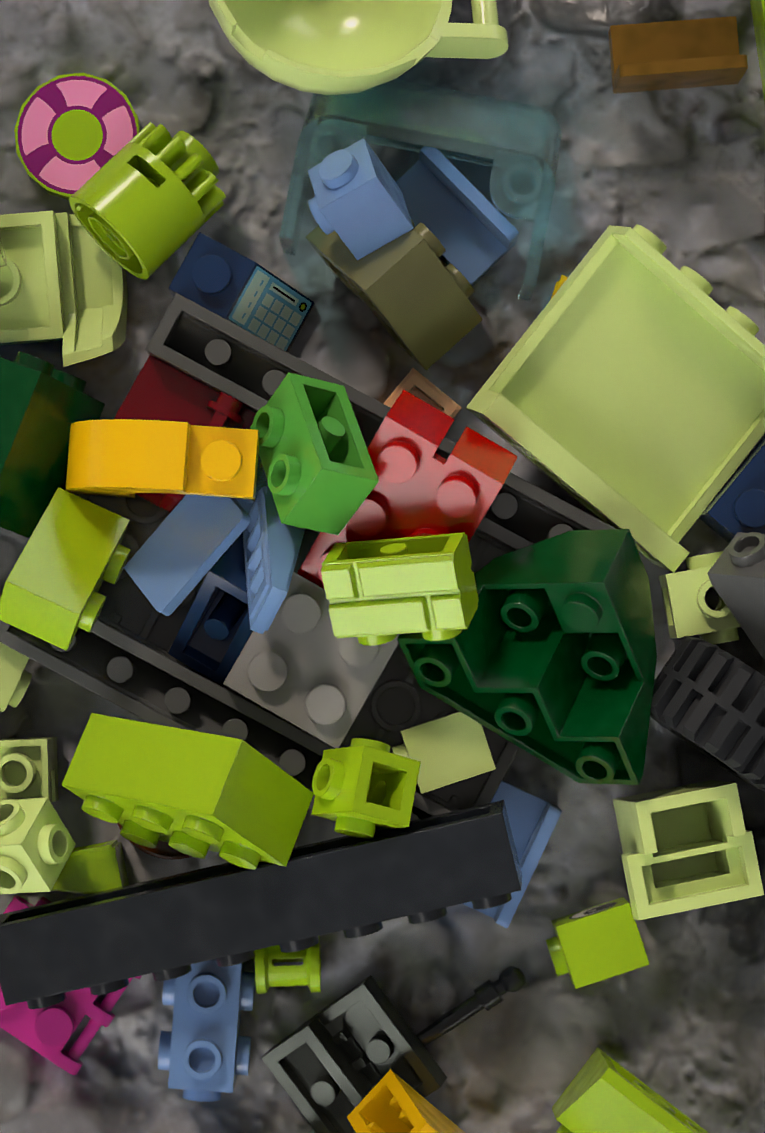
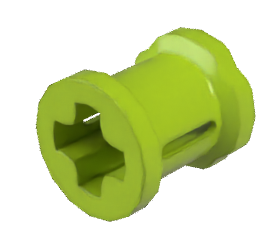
M318 936L319 943L300 951L281 952L279 945L255 950L256 993L266 994L269 987L308 986L311 993L321 992L320 936ZM303 962L302 965L274 966L275 963Z

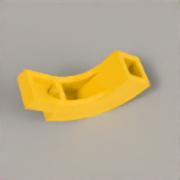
M102 419L74 422L70 426L65 490L72 494L135 498V493H170L255 499L260 432L254 429L190 425L188 422Z

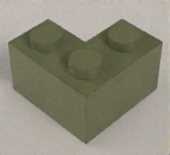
M421 222L414 229L359 260L354 257L335 231L326 235L318 225L306 236V239L333 274L368 306L394 342L425 370H428L483 320L468 300L475 293L474 288L455 266L449 263L445 267L439 257L446 250L437 237Z

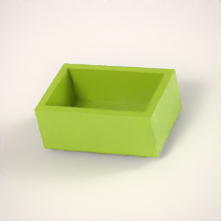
M91 713L61 784L84 800L81 807L84 812L106 822L121 824L120 835L131 842L148 848H156L158 841L161 840L169 842V846L181 853L200 859H205L208 851L219 853L221 858L234 865L252 870L257 868L259 861L284 867L287 866L314 795L312 791L243 739Z

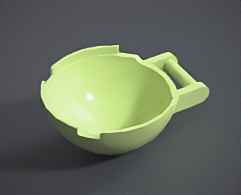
M208 0L229 42L251 66L272 80L303 92L324 95L360 93L398 78L425 57L492 59L503 55L509 47L507 31L499 25L496 0H471L473 23H448L452 10V0Z

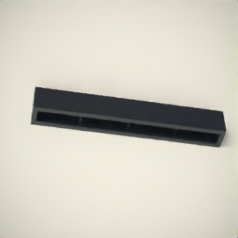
M501 800L410 821L409 827L375 829L373 839L343 836L294 847L286 867L259 861L257 868L252 870L228 862L0 914V986L5 1005L27 1001L29 1009L45 1008L65 1000V992L87 987L90 988L92 995H102L128 986V978L152 973L155 981L170 980L191 972V964L216 959L217 966L219 967L232 966L254 958V950L279 945L281 952H295L319 943L318 936L343 930L345 938H357L380 931L383 928L382 921L407 916L409 923L418 924L445 916L447 914L446 907L472 902L474 909H487L505 904L512 899L511 893L521 891L522 872L505 802Z

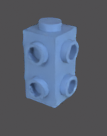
M216 959L191 964V972L163 981L162 1003L163 1005L174 1006L172 1031L161 1030L158 1070H169L168 1089H183L182 1098L200 1102L221 1100V1092L233 1093L237 1075L248 1076L251 1037L240 1036L241 1010L253 1011L255 972H245V962L226 967L217 966Z

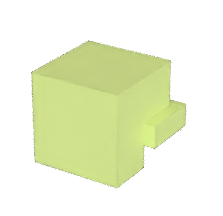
M708 780L613 799L623 851L621 857L633 919L644 920L764 895L752 831L745 830L737 783Z

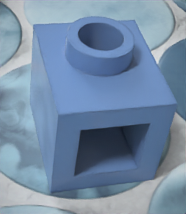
M364 138L345 149L329 154L321 163L308 170L315 197L308 200V205L314 219L326 235L335 231L357 260L414 229L401 189Z

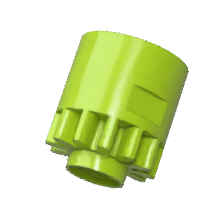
M149 122L69 198V203L75 216L95 242L129 273L146 280L224 205L223 200L226 198V195L215 185L219 181L216 177L219 174V167L216 161L198 140L182 130L171 137L168 130L162 124L156 127L153 123Z

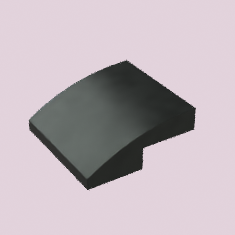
M371 975L314 1015L261 1057L316 1133H356L347 1116L390 1069L424 1098L439 1089L448 1078Z

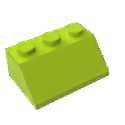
M598 1047L552 1106L556 1120L561 1123L556 1131L557 1133H709Z

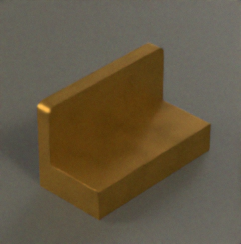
M736 16L612 25L608 31L613 94L733 85L740 82L748 69L747 55L739 54Z

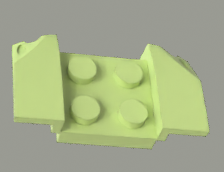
M51 210L0 215V238L7 259V265L0 267V346L63 340V367L90 360L118 349L126 340L128 309L126 270L95 242L81 225L75 214H68L67 212L55 213Z

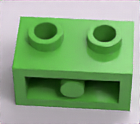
M288 372L267 404L258 410L253 424L250 426V429L259 430L260 432L259 456L267 477L268 487L272 493L282 524L339 535L379 480L345 387Z

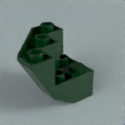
M629 529L567 531L494 558L474 574L479 600L478 608L468 629H462L459 635L442 641L426 640L422 637V632L399 634L397 640L420 688L578 783L640 784L644 772L657 650L649 578Z

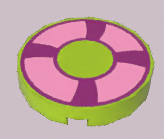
M87 73L58 75L37 86L21 105L14 128L16 153L28 176L50 195L69 200L79 188L141 131L139 118L127 96L107 79Z

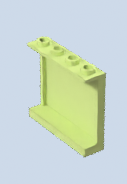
M638 224L633 229L631 227L609 225L467 405L466 409L602 522L615 529H629L640 554L651 563L674 573L690 553L679 542L765 434V345L755 337L759 328L749 317L731 306L725 311L709 297L713 287L705 278L687 266H682L679 270L662 255L667 247L655 234Z

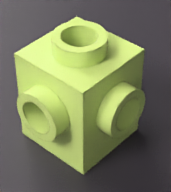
M723 551L685 558L687 571L659 576L670 638H682L699 634L700 639L713 645L739 640L737 627L741 626L718 594L719 603L714 610L710 609L705 602L707 590L710 587L715 590L707 573Z
M48 797L0 801V894L51 892L76 845Z

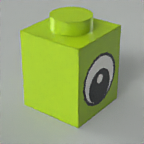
M624 897L551 920L556 936L546 939L545 942L557 977L569 973L571 982L576 989L650 965L636 921L633 919L630 903Z

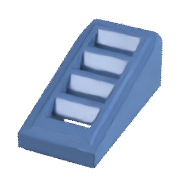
M263 486L260 489L248 513L251 517V522L243 531L250 630L260 634L268 631L288 593L305 529L281 523L268 486Z

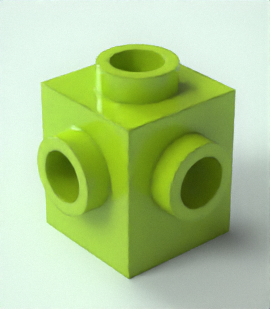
M364 738L351 739L350 747L324 750L322 760L316 767L313 775L312 789L315 798L311 815L336 821L334 831L339 834L363 839H373L375 829L409 827L421 761L390 753V745Z

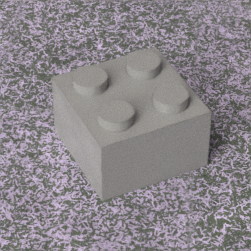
M293 572L288 593L268 631H264L263 634L255 631L252 632L223 684L330 746L339 748L399 643L397 640L399 634L392 641L375 646L362 645L358 642L357 637H334L329 614L330 603L326 599L325 590Z

